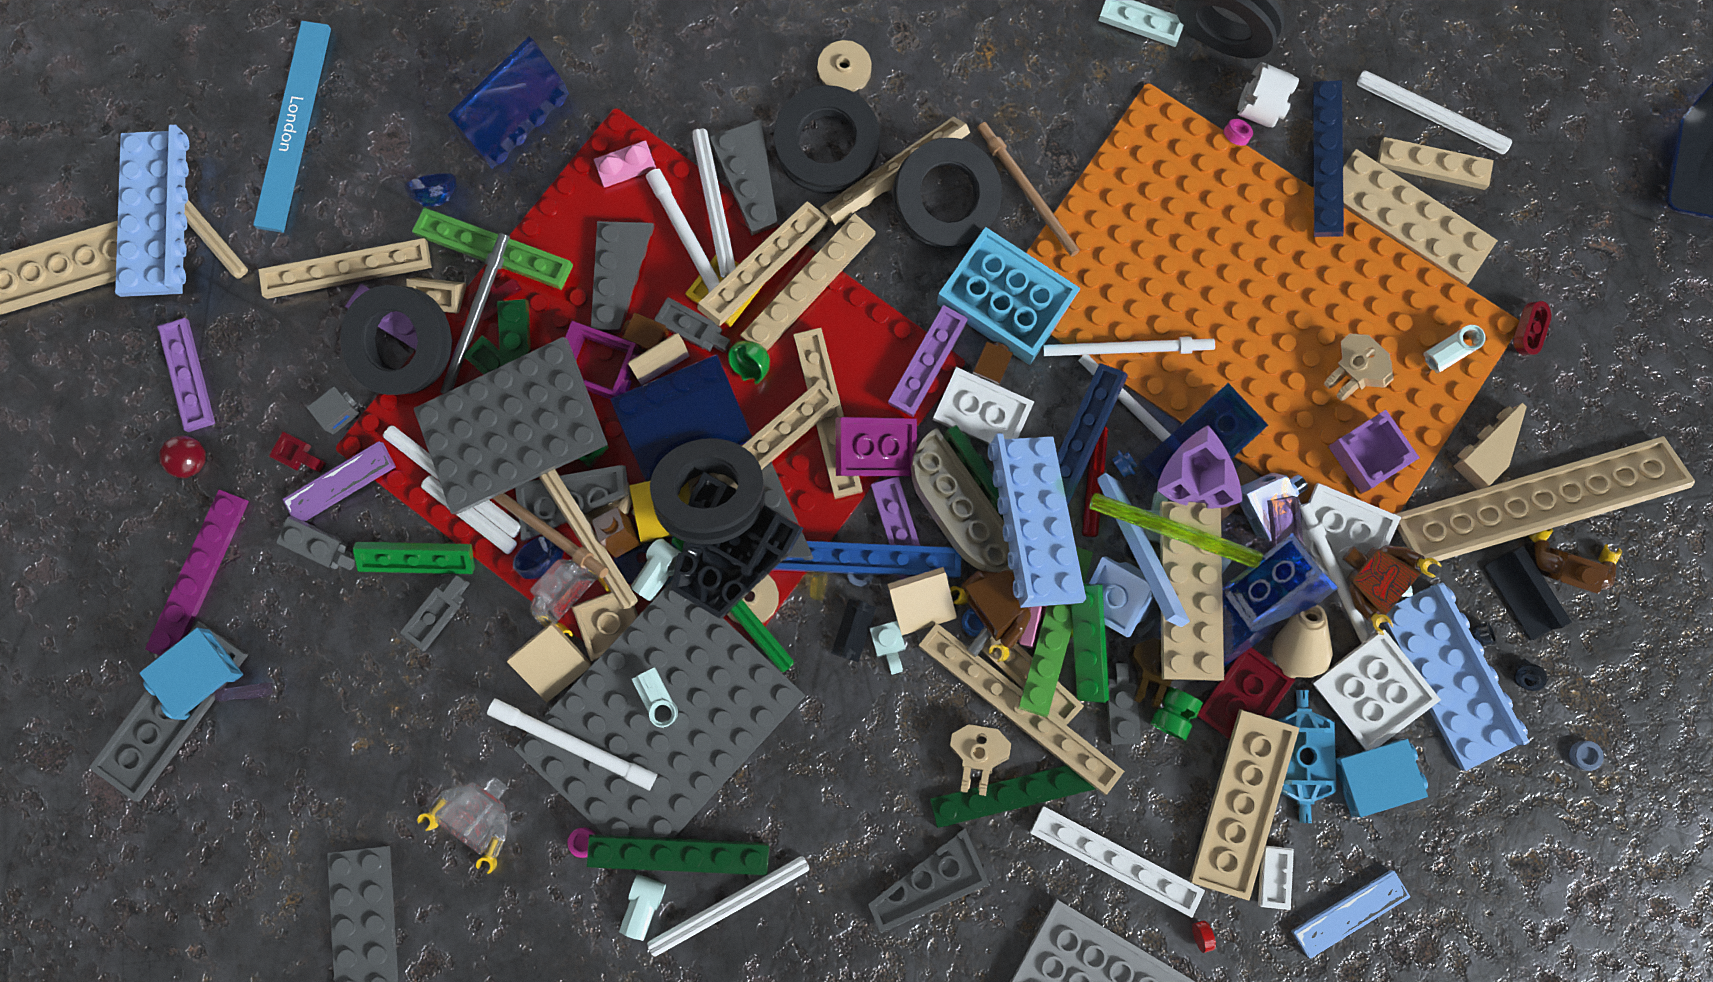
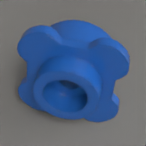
M1121 450L1117 451L1118 455L1112 458L1119 471L1124 477L1131 473L1135 475L1134 468L1138 465L1129 452L1123 454Z

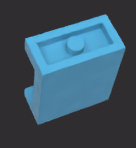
M197 627L143 669L140 675L145 680L143 682L145 689L150 694L157 696L162 703L160 708L167 717L186 720L190 717L188 713L226 682L238 680L243 676V673L209 629Z
M1397 739L1392 743L1335 758L1336 773L1352 817L1361 818L1428 797L1426 792L1428 788L1427 780L1424 774L1419 772L1416 763L1418 759L1417 751L1414 745L1409 743L1408 739Z

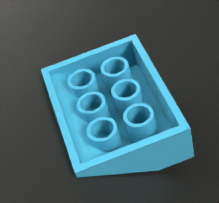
M985 227L939 292L936 304L941 308L944 305L967 317V325L993 342L1006 345L1009 348L1008 351L1013 352V355L1030 365L1080 288Z

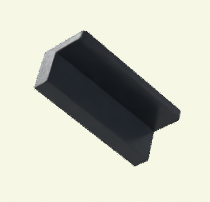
M1524 546L1510 550L1484 566L1486 573L1530 641L1536 640L1551 630L1560 629L1572 623Z

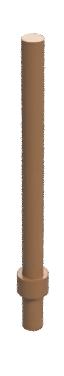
M986 122L981 123L977 130L988 143L987 148L993 156L999 158L1071 257L1075 256L1080 249L1006 150L1007 145L1001 137H997Z
M502 493L492 498L573 557V562L581 568H588L600 578L607 575L608 568L594 559L593 553L584 547L579 548L511 497Z

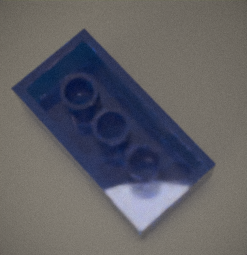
M1227 383L1139 464L1159 483L1160 476L1172 455L1186 440L1202 428L1209 426L1232 459L1260 434L1268 424Z

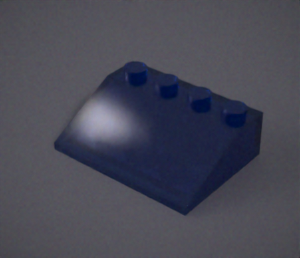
M529 36L472 90L448 116L467 146L493 169L496 165L503 163L507 159L509 152L516 145H521L536 126L542 125L546 121L548 114L555 107H560L566 101L569 92L564 81L535 41Z
M717 354L610 399L646 482L651 481L652 474L661 459L670 451L685 443L713 438L728 440L742 445L752 438Z

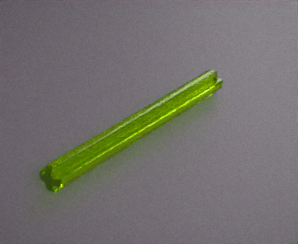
M1098 493L1092 496L1089 505L1092 510L1253 568H1257L1261 563L1263 554L1257 550Z

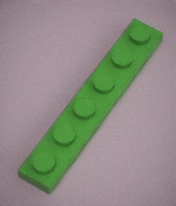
M423 208L412 230L417 237L425 238L428 241L482 261L486 260L488 253H492L498 237L496 233L427 208ZM509 239L502 257L505 259L502 268L562 290L573 267L571 261L512 239Z
M1076 547L1082 581L1085 584L1093 552ZM1072 604L1047 606L1018 709L1047 718L1073 627Z

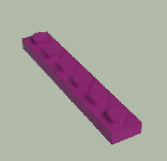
M218 490L145 650L161 656L188 635L249 501Z

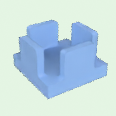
M1107 556L1101 558L1089 584H1102L1105 625L1129 637L1132 635L1136 625L1145 621L1156 599L1140 569L1127 562L1118 563Z

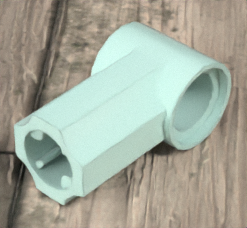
M1476 325L1463 327L1452 336L1424 352L1425 362L1436 373L1443 371L1479 349L1485 342L1484 331ZM1463 335L1471 338L1472 346L1464 343Z
M658 539L653 542L646 553L648 561L632 583V590L647 600L653 601L668 577L674 575L678 553L681 552L664 539Z
M654 667L633 678L632 681L649 713L650 721L657 727L663 728L675 722L678 717L677 706L672 701L656 668ZM666 705L671 709L672 715L670 720L661 721L657 718L656 709L658 706Z
M639 874L636 876L628 900H630V903L622 921L620 933L633 939L642 941L645 939L654 911L658 909L666 888L665 883Z

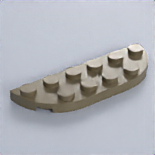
M939 429L932 430L923 438L912 459L911 476L917 495L954 549L965 561L982 571H997L1000 573L1004 570H1010L1014 575L1013 570L1008 565V553L1010 550L1008 542H1005L1003 538L1004 521Z

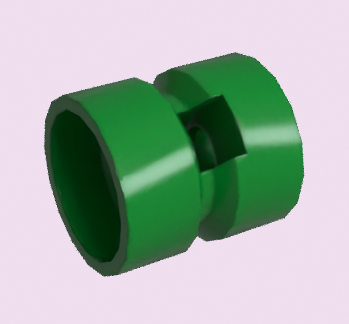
M1168 687L1161 702L1163 708L1156 710L1150 724L1166 734L1186 741L1192 728L1190 719L1197 717L1203 703L1190 694L1173 687Z

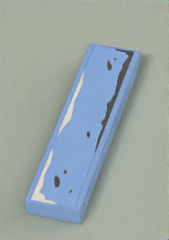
M1389 870L1291 930L1306 957L1311 959L1410 898V895L1395 871Z

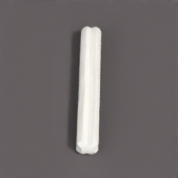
M428 476L422 482L421 487L449 509L440 482L433 476ZM474 508L457 514L458 517L506 554L511 553L516 547L517 542Z

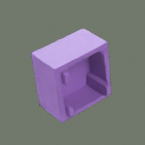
M1384 410L1328 446L1360 494L1370 490L1419 459V456L1387 410Z

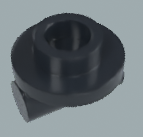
M1526 658L1517 665L1518 669L1515 678L1522 688L1529 691H1537L1545 687L1549 678L1542 667L1532 664Z

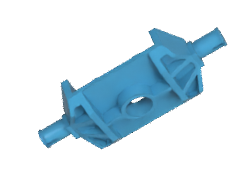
M1295 690L1297 709H1295V712L1276 719L1277 721L1299 727L1281 794L1297 801V804H1299V823H1312L1311 804L1336 792L1335 727L1333 721L1312 712V709H1308L1309 690ZM1306 747L1314 754V759L1309 765H1305L1300 760V752Z

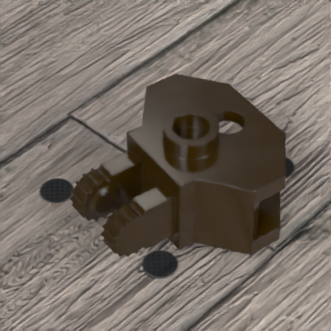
M1152 638L1131 646L1128 658L1138 672L1136 679H1139L1133 698L1134 701L1139 703L1142 701L1147 685L1150 683L1156 686L1151 699V707L1158 709L1166 688L1170 687L1171 682L1174 680L1162 679L1161 640Z

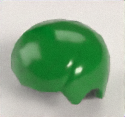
M739 341L729 351L728 362L733 371L742 377L743 381L755 379L754 383L758 384L769 371L770 358L766 348L754 341Z

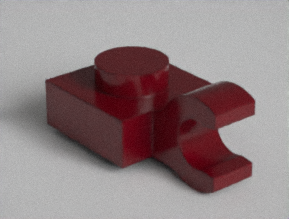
M511 279L499 288L494 283L492 284L480 316L483 321H487L498 314L497 301H505L504 299L522 290L516 280ZM477 291L468 296L472 304Z
M282 432L269 457L297 471L300 465L304 464L321 473L326 465L325 462L308 454L311 445L285 432Z

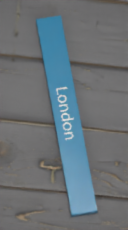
M301 21L253 224L257 229L284 233L331 28L327 24Z

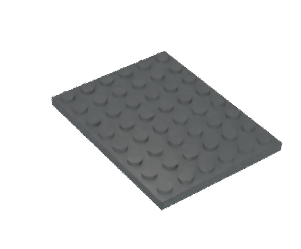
M672 581L540 720L629 763H635L658 774L651 790L640 787L626 780L621 775L531 733H528L514 748L528 764L604 835L674 838L806 696L724 618L719 619L672 591ZM654 667L678 709V717L675 722L664 728L657 727L650 721L649 713L632 681L636 676ZM666 705L658 706L656 709L657 718L661 721L670 720L672 715L671 709Z

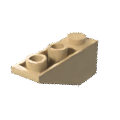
M1523 403L1514 408L1507 406L1496 416L1499 421L1493 427L1488 425L1477 435L1480 440L1474 446L1469 444L1457 455L1460 460L1453 467L1477 490L1490 486L1509 467L1527 408Z

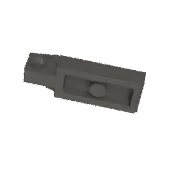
M667 297L654 321L666 325L669 332L673 334L678 333L682 339L709 352L714 347L726 354L732 345L730 339L720 335L722 328L718 327L712 320Z
M293 516L287 517L276 542L277 544L328 568L338 569V566L351 570L356 567L354 554L346 551L348 545L343 543L344 540Z
M456 575L449 585L443 583L439 588L436 587L401 630L400 634L421 651H426L461 607L464 601L461 595L470 583L463 577Z
M1128 663L1113 664L1114 678L1108 679L1109 700L1107 701L1110 745L1141 744L1138 702L1133 699L1137 688L1135 678H1129Z

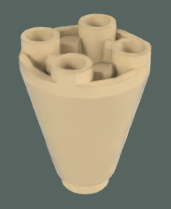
M1307 604L1303 606L1275 637L1272 646L1273 658L1287 677H1314L1325 673L1329 668L1333 656L1327 616L1324 609L1319 605Z

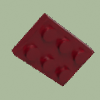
M1246 644L1224 673V680L1218 681L1206 698L1197 717L1230 741L1239 709L1269 718L1295 679L1284 675L1282 669Z

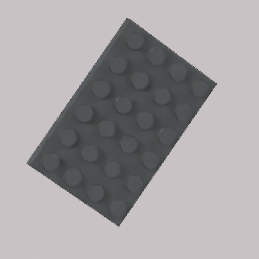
M564 337L414 408L450 512L456 515L608 445L569 341Z

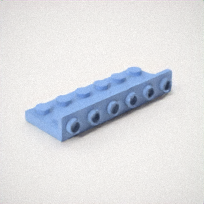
M169 125V131L121 133L115 293L120 297L182 294L183 284L186 282L183 257L187 253L184 242L187 218L184 213L185 204L188 201L185 177L189 173L186 162L189 139L177 125Z
M997 433L988 445V457L994 464L993 484L995 487H998L999 491L998 511L1000 514H1003L1004 518L1003 538L1009 545L1008 565L1014 572L1013 592L1014 596L1019 599L1020 608L1083 603L1086 600L1054 438L1004 439L1003 433Z
M1442 582L1397 602L1387 614L1393 623V628L1387 622H1383L1393 641L1441 699L1429 711L1461 771H1467L1517 745H1525L1529 743V740L1526 736L1527 729L1525 725L1516 718L1512 710L1513 704L1510 697L1505 692H1502L1497 682L1498 675L1496 671L1487 664L1483 656L1484 650L1482 645L1473 638L1468 629L1470 628L1468 619L1463 613L1459 612L1454 603L1456 601L1454 593Z

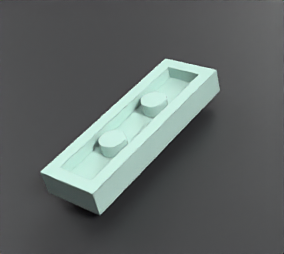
M1106 0L1098 20L1174 47L1177 45L1184 26L1179 21L1177 15L1134 0Z

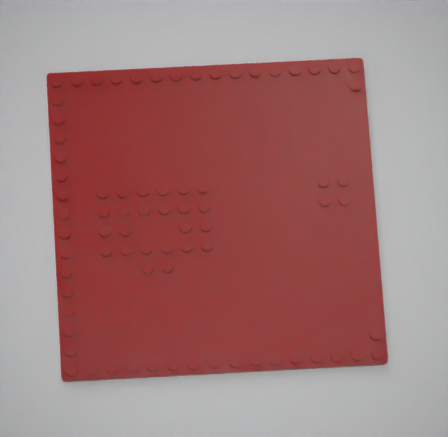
M613 109L509 235V239L567 259L573 264L562 290L504 268L497 270L493 281L497 288L511 279L516 280L522 288L518 293L504 299L505 301L519 299L529 301L531 352L557 339L565 338L572 321L591 327L597 221L654 224L652 236H650L647 245L648 249L639 270V277L631 295V302L624 324L628 319H632L634 313L654 320L667 297L708 318L697 309L698 304L689 299L685 294L700 274L663 205L646 179L647 173L604 188L594 159L646 141L656 169H660L671 188L672 195L710 262L716 255L699 167L619 109ZM718 181L733 257L736 262L741 264L780 225L777 224L775 228L751 236L732 191ZM805 244L761 287L731 327L725 323L718 326L722 328L720 335L730 339L731 347L736 342L745 341L741 334L817 254L816 251ZM485 264L466 287L459 313H445L450 326L452 344L448 363L441 376L431 386L416 393L399 395L379 393L340 440L336 450L349 460L375 443L383 442L396 467L375 479L377 483L456 544H471L474 558L557 622L562 623L584 642L572 606L609 593L602 586L599 578L573 562V557L543 535L528 541H522L520 531L516 537L512 538L517 542L516 547L511 553L506 554L456 514H451L450 509L421 487V484L428 476L432 475L383 437L384 432L389 426H395L429 453L414 408L443 395L440 390L472 306L468 296L478 290L487 266ZM841 271L767 350L770 358L769 371L758 384L754 383L755 379L743 381L742 377L733 371L728 362L731 347L726 354L714 347L709 352L682 339L690 356L643 385L640 384L632 371L629 380H631L629 391L626 396L622 395L620 402L588 391L609 448L591 468L586 466L580 459H576L556 468L555 471L559 476L623 465L626 466L629 485L651 481L656 466L665 455L678 446L697 440L707 428H710L721 439L743 446L808 391L794 334L818 328L822 329L844 417L917 419L918 427L946 391L956 367L962 369L965 361L954 351H950L914 417L889 405V399L927 332ZM498 314L487 321H483L480 317L468 350L482 335L500 350ZM622 330L621 333L605 332L622 339L624 336L622 335ZM669 332V335H668L667 338L671 337V336L674 335V334L671 333V332ZM585 339L576 362L584 380L613 390L627 353ZM416 350L410 355V357L405 361V363L401 366L400 369H402L410 363V361L416 353ZM465 358L453 389L484 374ZM816 424L771 461L798 524L803 527L802 533L806 541L831 542L869 492L871 484H874L880 477L859 476L863 492L835 499ZM515 488L505 492L506 495L517 502ZM489 499L492 503H494L496 506H498L501 510H503L505 513H507L510 517H512L519 523V518L517 516H515L505 507L500 505L494 499ZM632 502L627 516L634 522L639 537L636 517L631 513L634 509ZM568 523L554 528L579 548L583 547ZM591 525L592 529L596 533L594 525ZM672 537L663 538L671 545ZM656 540L645 543L640 542L641 545L617 558L606 549L631 590L632 583L648 561L646 559L647 550ZM772 570L768 574L775 581L779 592V602L774 615L807 572ZM583 582H584V586H582V589H581V590H578V592H576V590H577L576 588H578V586H580V584L583 585ZM665 585L662 586L656 597L666 588ZM572 587V592L578 593L576 596L579 598L573 597V601L575 600L576 602H569V605L566 606L568 608H560L562 605L558 601ZM633 591L637 598L635 608L639 616L652 601ZM750 591L744 597L745 600L752 602L755 599V593ZM727 614L723 617L751 644L754 643L755 640L741 624L733 621ZM771 616L766 622L762 624L766 627L770 620L773 618V616Z

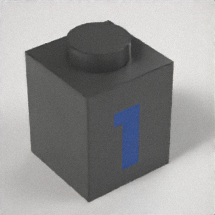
M335 386L307 407L322 428L333 435L360 414L354 406L357 404L355 398L347 390L342 392Z

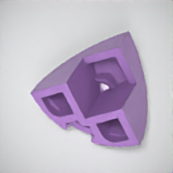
M1209 426L1196 432L1177 449L1166 464L1157 488L1168 499L1185 506L1188 505L1189 501L1205 503L1206 508L1214 509L1242 502L1240 482L1233 462L1222 442Z

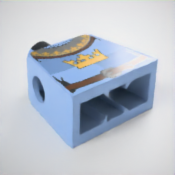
M1270 473L1240 486L1242 502H1239L1255 535L1271 541L1301 514L1298 507L1302 504L1297 495L1308 489V485L1300 475H1296L1289 480L1286 475Z

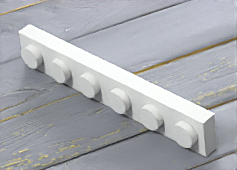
M1044 806L1041 807L1029 832L1190 917H1193L1205 892L1202 888Z

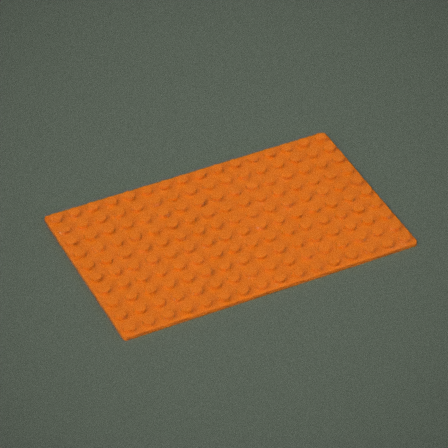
M1149 83L1145 84L1054 212L1055 217L1080 251L1071 257L1046 224L1026 252L1080 288L1050 335L1061 344L1179 340V337H1192V339L1214 338V350L1192 351L1191 354H1179V351L1089 354V356L1098 365L1102 363L1126 372L1128 377L1124 386L1195 433L1209 426L1231 457L1240 463L1244 462L1261 477L1270 473L1286 475L1289 480L1296 475L1302 476L1308 485V489L1297 495L1302 504L1308 503L1316 483H1319L1392 514L1400 513L1511 342L1519 324L1517 318L1345 208L1343 236L1314 237L1313 187L1249 146H1240L1230 142L1225 137L1224 130ZM1476 325L1484 331L1485 342L1479 349L1443 371L1436 373L1425 362L1424 352L1452 336L1463 327ZM1349 334L1369 335L1390 354L1393 381L1385 388L1365 386L1362 390L1358 388L1349 397L1341 401L1337 394L1350 381L1347 376L1330 389L1324 385L1325 380L1339 368L1338 363L1342 360L1341 341ZM1463 335L1464 343L1472 346L1471 338ZM1384 410H1387L1419 456V459L1370 490L1360 494L1328 446Z

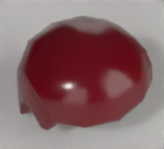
M186 435L171 437L164 442L159 451L161 466L165 472L173 477H191L199 473L205 464L206 452L203 446L195 438Z

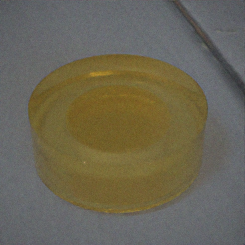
M814 572L810 587V597L812 600L823 601L827 587V572Z

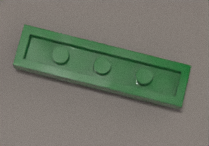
M356 542L353 547L358 572L473 574L475 568L471 544Z
M1083 584L1086 600L1083 603L1072 604L1077 700L1105 703L1109 700L1103 586L1102 584Z

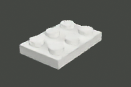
M956 367L933 420L949 428L957 425L968 436L989 445L997 433H1003L1004 439H1018L1034 401Z

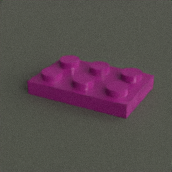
M835 418L836 476H911L912 459L917 449V419Z

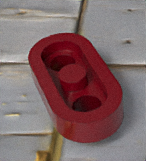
M1529 302L1523 309L1513 340L1516 351L1521 355H1536L1543 347L1551 322V309L1546 302Z

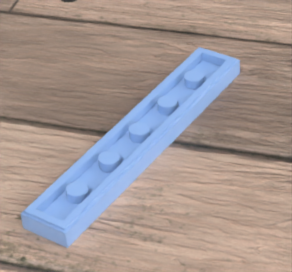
M1104 473L1097 478L1098 484L1165 619L1177 626H1184L1190 620L1120 481Z

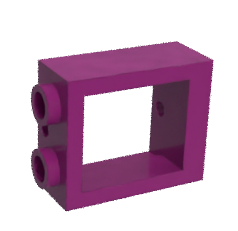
M572 321L565 338L569 341L575 360H577L585 339L627 353L613 390L583 379L587 391L620 402L622 395H627L631 385L629 377L632 369L628 363L641 355L636 343Z

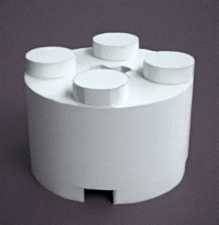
M1260 62L1252 72V75L1256 76V78L1251 83L1247 82L1244 87L1237 110L1240 111L1238 113L1239 116L1273 128L1278 118L1284 119L1290 108V103L1287 102L1288 97L1295 91L1299 78Z

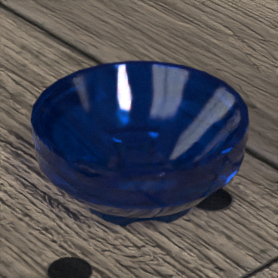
M436 173L412 179L404 187L407 195L423 207H435L449 202V198L454 193L457 183L454 174Z
M542 535L531 540L519 550L514 558L513 568L522 578L545 580L559 570L564 551Z

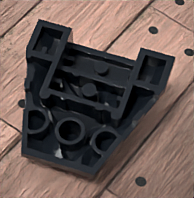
M703 472L689 498L688 505L700 509L718 507L728 502L737 489ZM764 504L763 510L756 522L747 531L731 540L716 544H694L684 541L682 552L678 553L671 590L715 617L722 619L790 554L803 527Z

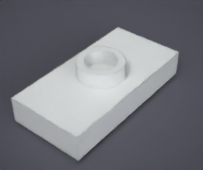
M1265 846L1260 862L1258 906L1291 910L1294 849Z

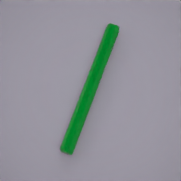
M674 537L672 543L682 552L684 541ZM743 600L730 610L781 672H785L794 664L793 659Z

